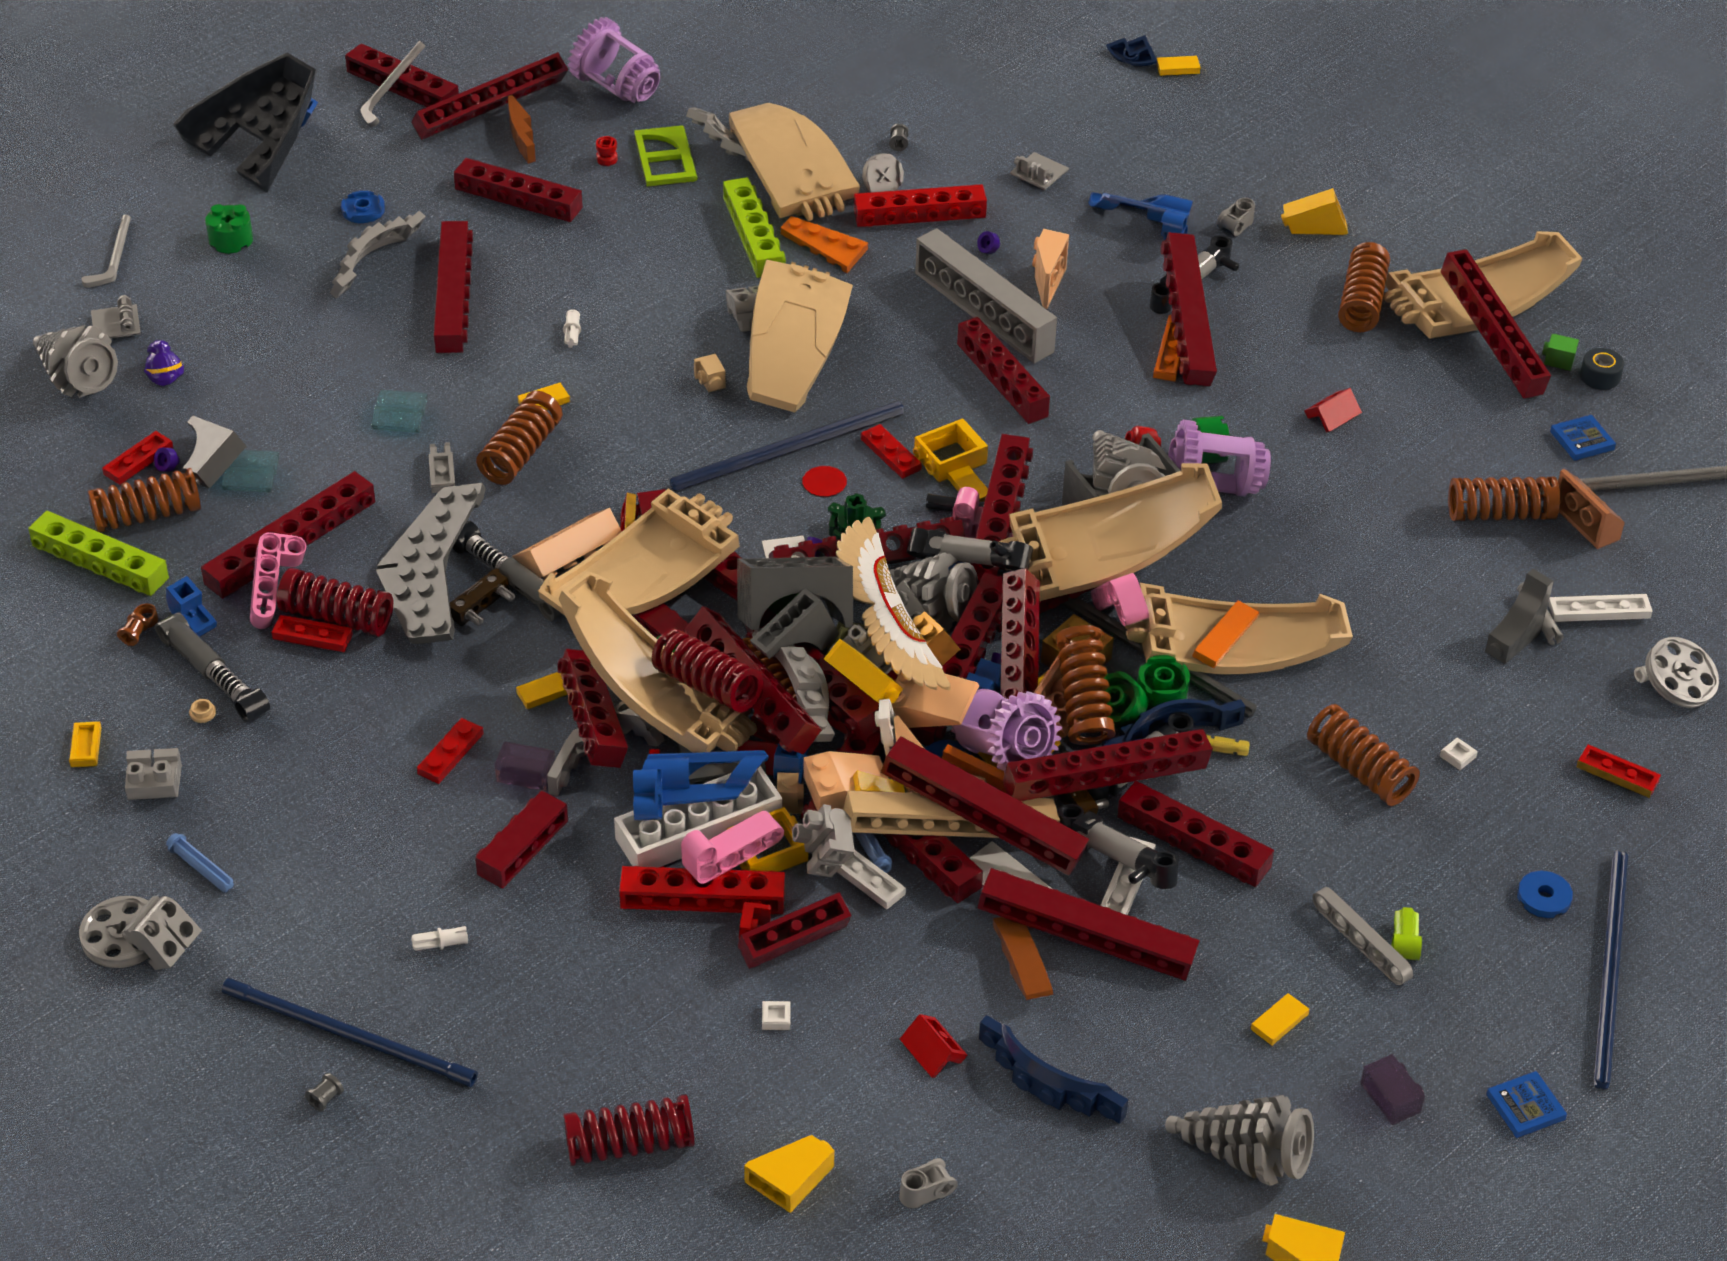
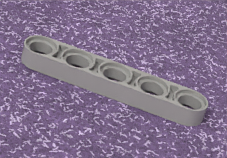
M1324 887L1313 894L1312 900L1317 910L1393 983L1402 985L1412 979L1413 970L1407 960L1332 889Z

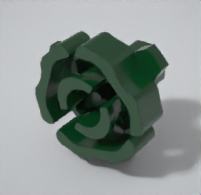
M855 493L854 495L847 496L843 506L833 502L828 507V512L831 514L829 536H836L837 540L841 539V534L846 533L848 526L852 528V524L856 520H859L862 524L866 517L871 518L875 529H881V519L886 517V512L883 507H875L873 509L868 506L867 501L861 494Z

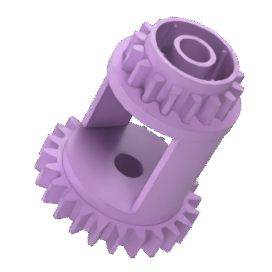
M600 17L599 21L595 19L593 25L589 23L588 29H583V34L577 36L579 40L573 43L575 47L570 50L572 55L568 58L571 61L568 64V67H570L569 72L583 82L584 80L589 81L591 78L623 101L630 100L633 103L636 101L639 103L647 100L655 92L660 82V70L658 65L654 63L653 57L622 37L621 32H619L620 27L607 17ZM622 45L635 55L624 65L614 85L615 77L608 74L605 79L600 74L611 65L617 55L619 46Z
M1190 420L1180 421L1168 452V456L1180 470L1181 463H1202L1203 452L1217 453L1220 456L1233 455L1237 456L1234 475L1211 472L1218 492L1232 493L1245 497L1248 493L1257 494L1259 489L1265 488L1271 464L1269 449H1264L1265 444L1255 442L1252 437L1242 438L1202 433L1197 430L1198 425H1196V422Z
M979 689L976 691L962 724L952 725L951 731L956 734L955 739L958 740L964 749L976 754L983 752L992 755L991 761L997 763V768L1005 773L1008 762L1052 755V750L1059 749L1055 745V741L1061 740V737L1056 734L1062 727L1056 725L1061 719L1060 716L1054 715L1057 707L1051 706L1052 701L1045 699L1043 695L1027 691L1026 693L1018 692L1017 697L1010 695L1009 699H1006L995 691Z

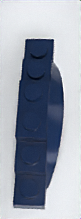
M1179 699L1168 701L1140 713L1139 719L1134 724L1121 727L1120 736L1103 741L1102 746L1144 739L1166 724L1168 717L1175 712L1189 714L1193 718V726H1217L1220 731L1243 724L1246 706L1241 699L1220 706L1214 700Z
M987 1015L981 1020L979 1040L987 1047L996 1049L995 1061L999 1062L1005 1069L1013 1071L1012 1082L1021 1090L1030 1092L1044 1104L1051 1105L1058 1110L1067 1103L1072 1109L1082 1112L1088 1117L1097 1110L1104 1117L1112 1119L1119 1124L1125 1119L1129 1099L1113 1091L1104 1083L1073 1076L1044 1062L1017 1040L1009 1026L1001 1024Z

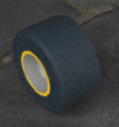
M1594 348L1584 355L1580 377L1586 385L1592 388L1609 390L1615 388L1620 383L1625 362L1619 353L1611 349Z

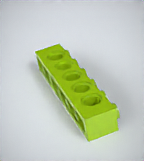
M749 178L723 181V199L756 277H762L766 260L786 263L785 253L780 251L779 240L777 237H774L773 226L768 224L767 212L763 211L761 198H757L756 187L751 185Z
M45 511L28 528L32 546L51 553L57 558L70 561L76 566L91 570L97 575L112 579L116 583L131 587L137 592L152 596L169 579L166 560L50 511Z

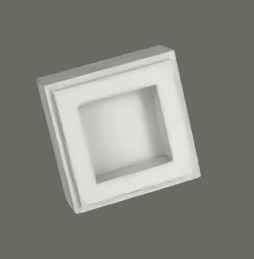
M1457 737L1441 750L1440 757L1461 770L1476 758L1478 751Z
M762 1001V1030H790V1001Z

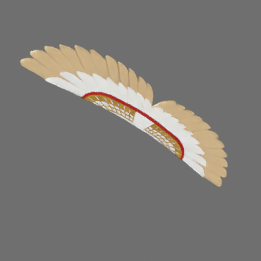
M866 517L862 524L859 520H856L852 524V528L850 526L846 528V534H841V541L837 542L838 550H836V555L839 559L853 566V598L862 603L873 605L862 614L865 629H868L867 636L871 637V643L875 646L879 655L884 654L886 665L891 664L896 674L902 672V675L908 681L913 679L919 686H923L924 682L930 689L937 690L938 685L942 689L950 690V683L942 670V665L916 628L895 588L882 549L879 533L876 532L871 518Z

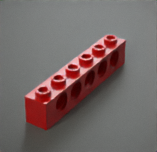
M983 184L854 194V215L857 227L986 218L987 198Z
M622 866L619 889L620 909L742 913L744 902L771 905V914H783L785 872L729 870L707 883L700 884L686 868Z

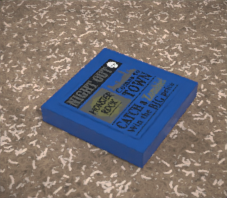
M1593 415L1551 425L1550 432L1574 461L1615 450L1616 443Z
M1537 1071L1487 1089V1097L1516 1138L1566 1120V1111Z

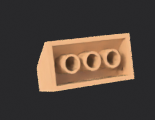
M607 508L588 515L513 555L512 558L540 578L543 577L545 581L551 572L557 575V569L563 567L566 570L576 565L577 558L581 556L584 559L588 558L597 551L596 548L606 545L622 531L611 509Z

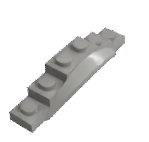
M696 107L688 108L686 117L692 118L691 122L703 126L705 123L703 132L708 133L709 138L721 141L722 138L720 147L726 149V153L733 156L741 154L746 156L745 160L749 161L736 135L729 131L715 114Z
M418 211L413 216L411 214L408 215L404 220L399 216L393 222L391 220L387 221L384 226L378 222L373 227L369 225L365 228L359 239L355 237L347 245L349 250L339 264L341 269L332 281L334 286L330 293L337 299L347 291L357 276L353 269L363 257L382 246L406 241L420 228L426 216Z
M762 628L754 630L752 636L754 637ZM794 644L781 647L780 651L774 656L786 670L798 703L822 729L813 742L832 741L835 733L827 720L829 692L822 669L806 653L804 647H795Z

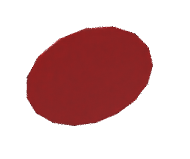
M818 466L805 473L802 484L811 494L832 496L844 490L847 485V478L838 468Z

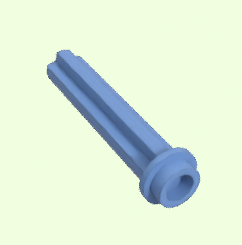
M175 833L168 838L166 845L170 853H176L222 892H228L229 889L233 888V879L188 843L183 834Z
M855 833L870 861L885 873H888L892 868V859L885 855L874 834Z

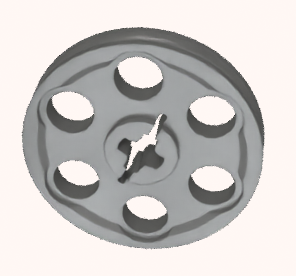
M1668 637L1657 642L1648 652L1645 661L1647 676L1656 691L1669 702L1685 708H1696L1707 703L1717 692L1719 675L1716 666L1710 656L1695 643L1679 637ZM1667 646L1675 649L1677 655L1671 654ZM1690 655L1695 656L1699 660V664L1693 662ZM1655 659L1660 660L1664 668L1659 667L1655 663ZM1700 676L1706 678L1710 686L1705 685L1701 681ZM1665 681L1672 683L1674 690L1669 689ZM1688 690L1695 692L1697 699L1691 697Z
M118 896L107 899L93 907L83 918L79 929L81 945L86 956L96 964L109 968L130 967L147 960L149 956L146 952L134 948L135 945L129 944L121 932L143 906L146 905L148 900L136 896ZM129 907L138 908L133 914L124 913V910ZM108 914L111 916L107 921L99 922L96 920L100 915ZM98 935L102 937L99 942H88V939L92 936ZM118 949L121 951L120 954L115 957H109L106 955L110 950Z

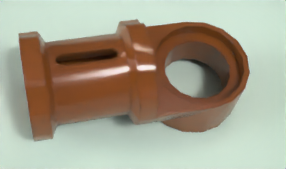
M148 603L137 606L133 613L127 617L128 622L126 625L118 630V638L129 646L137 644L142 631L155 626L159 618L156 607ZM151 613L152 616L145 618L143 614Z

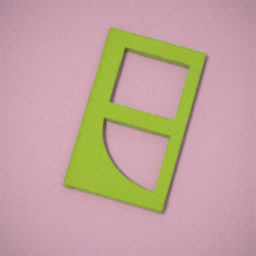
M684 126L634 130L647 186L694 182L698 180ZM643 140L664 141L677 149L646 152ZM682 160L684 172L651 175L649 162Z

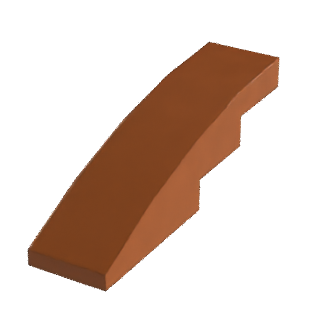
M510 95L508 96L512 136L519 152L529 164L536 161L531 116Z
M1004 917L993 918V928L1001 940L1002 951L1010 963V973L1026 1000L1053 995V988L1026 925Z

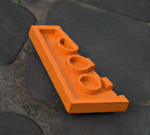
M790 216L781 226V235L800 246L809 247L810 252L815 255H823L826 257L827 262L832 265H840L841 270L846 273L852 269L868 250V242L798 217Z

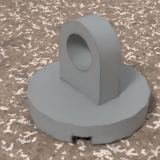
M885 153L871 156L866 161L862 174L864 185L869 192L898 191L897 189L902 185L904 177L902 164L899 160H896L893 155Z

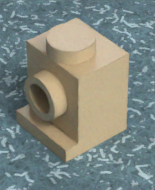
M716 354L694 359V377L699 380L700 384H704L708 392L726 388L725 369Z
M778 772L777 791L782 797V808L785 807L789 814H801L804 803V784H799V773Z

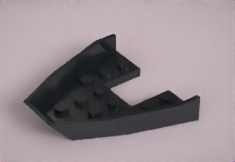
M287 52L242 74L194 104L173 125L184 141L210 157L239 127L263 141L237 167L236 171L243 178L268 192L298 136L311 101L316 69Z

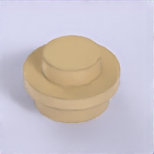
M207 699L196 700L192 703L189 710L190 718L197 723L208 722L216 715L215 706Z

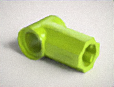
M1403 907L1401 910L1395 911L1394 933L1391 946L1405 959L1419 961L1422 949V936H1419V913H1416L1413 908Z

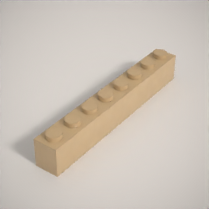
M848 791L843 810L850 817L852 833L999 838L919 793ZM1037 798L1021 801L1060 822L1054 799Z

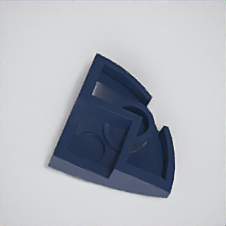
M1146 35L1128 42L1126 38H1122L1106 44L1110 54L1120 62L1131 64L1132 66H1148L1157 63Z

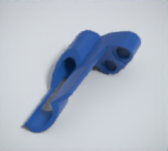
M1092 192L1088 203L1092 207L1105 210H1113L1119 204L1148 210V220L1163 223L1161 236L1166 240L1168 232L1187 234L1188 225L1186 224L1193 201L1166 194L1139 201L1108 193L1099 194Z
M764 750L648 754L642 770H633L634 820H662L663 806L737 799L748 786L757 769L763 762L768 760L769 756ZM739 763L726 783L691 785L689 783V776L707 764Z

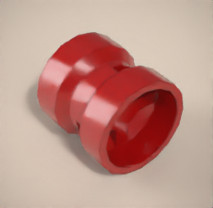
M603 136L596 140L598 164L611 166L618 161L616 152L617 140L615 138Z

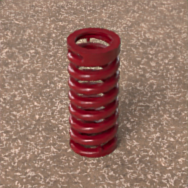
M289 568L285 571L280 580L276 596L277 607L280 611L289 612L294 615L300 614L305 618L312 617L317 621L324 620L329 624L337 623L340 626H349L352 630H362L366 634L378 637L382 636L388 628L394 604L393 596L388 592L378 590L376 594L373 588H368L364 591L361 585H355L352 588L349 582L345 581L339 584V581L334 578L327 582V578L323 575L315 579L313 573H305V571L296 568Z
M672 628L667 630L658 638L654 645L651 659L656 670L665 673L671 678H675L677 681L695 689L701 694H705L711 699H715L720 704H725V706L736 712L742 713L749 710L761 695L764 681L763 675L758 669L750 668L748 664L730 657L725 652H720L715 647H710L705 642H700L695 637H690L689 634L680 629ZM680 642V644L677 646V648H676L675 651H674V654H673V657H672V661H671L672 651H673L674 647ZM666 643V645H665V647H664V649H663L662 657L660 658V656H661V650H662L664 644ZM753 677L752 687L748 694L744 695L751 683V678Z
M687 1094L679 1095L676 1103H673L670 1098L664 1097L660 1103V1111L654 1100L646 1102L644 1112L639 1103L633 1102L630 1105L629 1116L623 1105H617L614 1109V1120L607 1107L600 1109L598 1121L595 1113L589 1109L584 1112L583 1127L577 1113L563 1114L571 1166H574L576 1159L581 1156L584 1163L589 1164L592 1162V1137L599 1160L606 1161L608 1158L607 1132L615 1158L620 1159L623 1157V1131L630 1155L637 1156L639 1153L638 1127L645 1152L648 1154L653 1153V1122L662 1151H668L670 1147L669 1122L677 1148L682 1149L684 1147H694L695 1145ZM576 1139L578 1141L580 1150H576Z

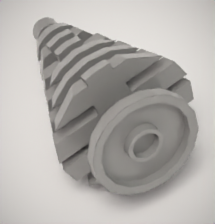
M85 325L66 330L64 328L57 332L38 335L33 339V346L36 348L51 381L58 390H61L67 396L72 397L77 390H79L77 394L79 398L102 391L113 381L117 373L118 360L115 349L110 345L112 341L106 333H101L102 330L94 326L84 328Z
M1098 430L1093 434L1092 439L1095 442L1093 443V485L1095 492L1099 496L1134 487L1165 476L1156 468L1166 470L1159 456L1151 449L1110 433H1105L1102 430Z
M946 552L934 557L925 558L922 561L910 563L908 566L904 565L895 570H889L895 587L905 580L925 610L945 631L952 628L954 621L959 622L979 584L974 566L970 563H959L948 570V567L958 560L950 553L946 554Z
M1278 1095L1269 1098L1253 1099L1254 1103H1251L1249 1100H1243L1236 1105L1219 1106L1218 1109L1215 1107L1204 1108L1201 1114L1198 1111L1187 1112L1184 1116L1185 1119H1181L1178 1116H1169L1166 1120L1165 1128L1168 1133H1181L1182 1139L1191 1145L1196 1143L1201 1151L1205 1153L1211 1152L1215 1158L1221 1161L1223 1158L1226 1159L1231 1167L1243 1170L1246 1175L1258 1178L1261 1183L1271 1186L1279 1183L1276 1176L1282 1178L1284 1172L1289 1178L1301 1179L1306 1173L1311 1160L1314 1142L1312 1114L1305 1108L1294 1109L1291 1113V1103L1288 1096Z

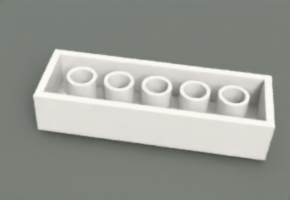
M760 766L751 778L748 786L737 799L663 806L662 820H634V810L615 817V839L632 866L661 867L682 859L681 843L683 838L691 831L699 830L710 840L726 831L727 828L735 826L761 811L769 813L782 808V797ZM731 773L704 784L726 783Z

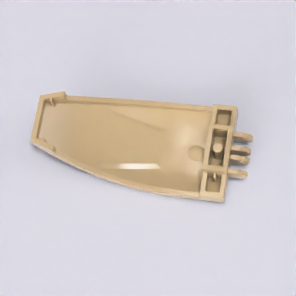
M765 103L729 113L730 131L738 138L754 170L771 197V204L779 218L796 214L798 216L804 215L807 221L813 220L812 212H816L820 218L824 217L825 213L829 216L833 213V206L839 212H843L845 210L843 201L852 199L854 194L859 193L860 186L836 146L816 124L804 115L772 103Z
M1537 231L1534 240L1475 260V262L1511 316L1514 317L1534 306L1535 303L1563 283L1580 266L1582 257L1559 232ZM1408 269L1388 273L1385 283L1388 292L1385 293L1384 300L1387 303L1391 302L1390 307L1397 316H1402L1401 320L1404 324L1415 323L1429 339L1478 330L1441 274V269L1411 274Z
M766 260L753 310L747 391L750 400L795 413L805 403L809 390L833 348L846 314L853 285L831 277L829 272H819L816 268H813L811 271L808 270L809 266L802 267L796 265L795 262H791L790 265Z
M1181 463V471L1124 490L1039 512L1029 509L1009 514L1010 526L1014 537L999 542L1009 543L1010 541H1018L1034 548L1028 571L1040 581L1039 601L1095 588L1110 580L1145 568L1167 555L1201 529L1222 509V501L1208 464Z
M668 488L651 502L652 508L594 554L557 578L551 572L538 590L539 597L565 615L559 601L561 591L585 572L590 571L613 581L609 591L631 615L654 608L693 586L740 547L738 535L727 528L731 524L733 516L729 512L721 515L723 512L722 507L716 506L711 500L704 503L705 496L700 493L689 500L686 497H680Z
M587 571L561 591L559 601L564 614L591 665L609 688L647 723L693 753L710 752L716 746L724 751H737L738 746H742L745 741L749 740L750 736L757 732L756 723L748 718L753 709L752 707L742 713L736 712L725 706V704H720L715 699L701 694L654 668L651 658L654 645L658 639L647 631L611 594L609 589L613 581ZM665 645L663 646V648H662V650H661V656H660V658L662 657V653H663V649H664Z
M1140 583L1139 585L1149 611V618L1125 626L1128 630L1126 631L1127 639L1142 643L1146 663L1147 659L1153 656L1168 655L1176 658V662L1181 665L1184 663L1189 671L1212 674H1251L1283 669L1284 667L1300 664L1348 645L1353 637L1345 604L1322 594H1319L1316 602L1244 603L1259 611V615L1217 666L1212 668L1192 657L1193 652L1236 602L1165 593L1163 586Z

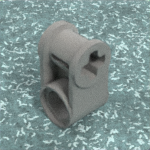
M1250 198L1238 199L1229 208L1221 212L1217 219V227L1231 231V234L1234 236L1240 235L1243 230L1253 223L1255 202Z
M941 1158L933 1159L927 1164L904 1172L901 1178L899 1199L908 1208H918L928 1202L950 1195L957 1188L958 1182L954 1177H950L945 1169L946 1164Z

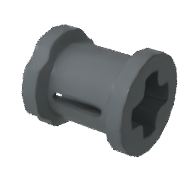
M895 124L890 130L891 138L889 145L895 151H903L908 146L907 137L909 129L904 124Z
M325 1073L322 1076V1081L315 1088L308 1089L305 1092V1097L316 1110L324 1111L327 1103L335 1095H341L344 1088L334 1075Z

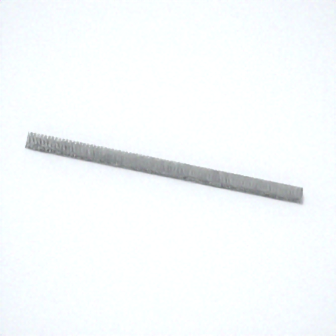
M1727 466L1649 472L1648 474L1615 475L1614 477H1595L1594 479L1593 477L1591 479L1581 478L1580 480L1592 491H1598V489L1600 491L1601 489L1609 490L1610 488L1611 490L1613 488L1621 489V487L1624 489V487L1630 488V486L1631 488L1632 486L1634 488L1635 486L1644 487V485L1646 487L1647 485L1655 486V484L1658 486V484L1664 485V483L1665 485L1667 483L1668 485L1669 483L1678 484V482L1689 483V481L1698 482V480L1700 482L1701 480L1709 481V479L1711 481L1712 479L1723 480V478H1727ZM1542 486L1540 488V494H1544ZM1517 487L1514 490L1515 497H1518ZM1528 487L1527 496L1529 497V494H1531V490Z

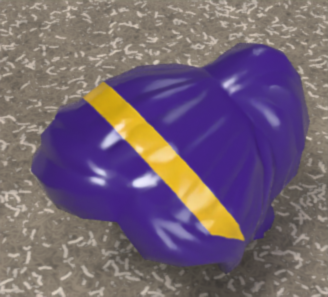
M154 340L147 348L149 356L146 359L143 371L152 382L162 386L172 384L184 373V366L181 360L170 350L171 347L164 340Z

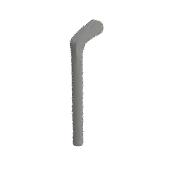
M421 41L414 46L371 98L361 107V114L371 127L379 123V119L372 114L374 106L425 48Z
M125 214L122 216L108 270L103 274L82 277L84 287L100 286L116 280L131 220L129 215Z

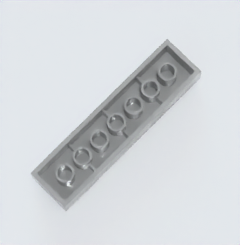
M936 228L917 238L915 274L973 318L979 317L994 334L1034 364L1054 353L1057 317L1053 313L1046 310L1038 302L1034 301L1022 290L1011 284L1007 279L1003 278Z

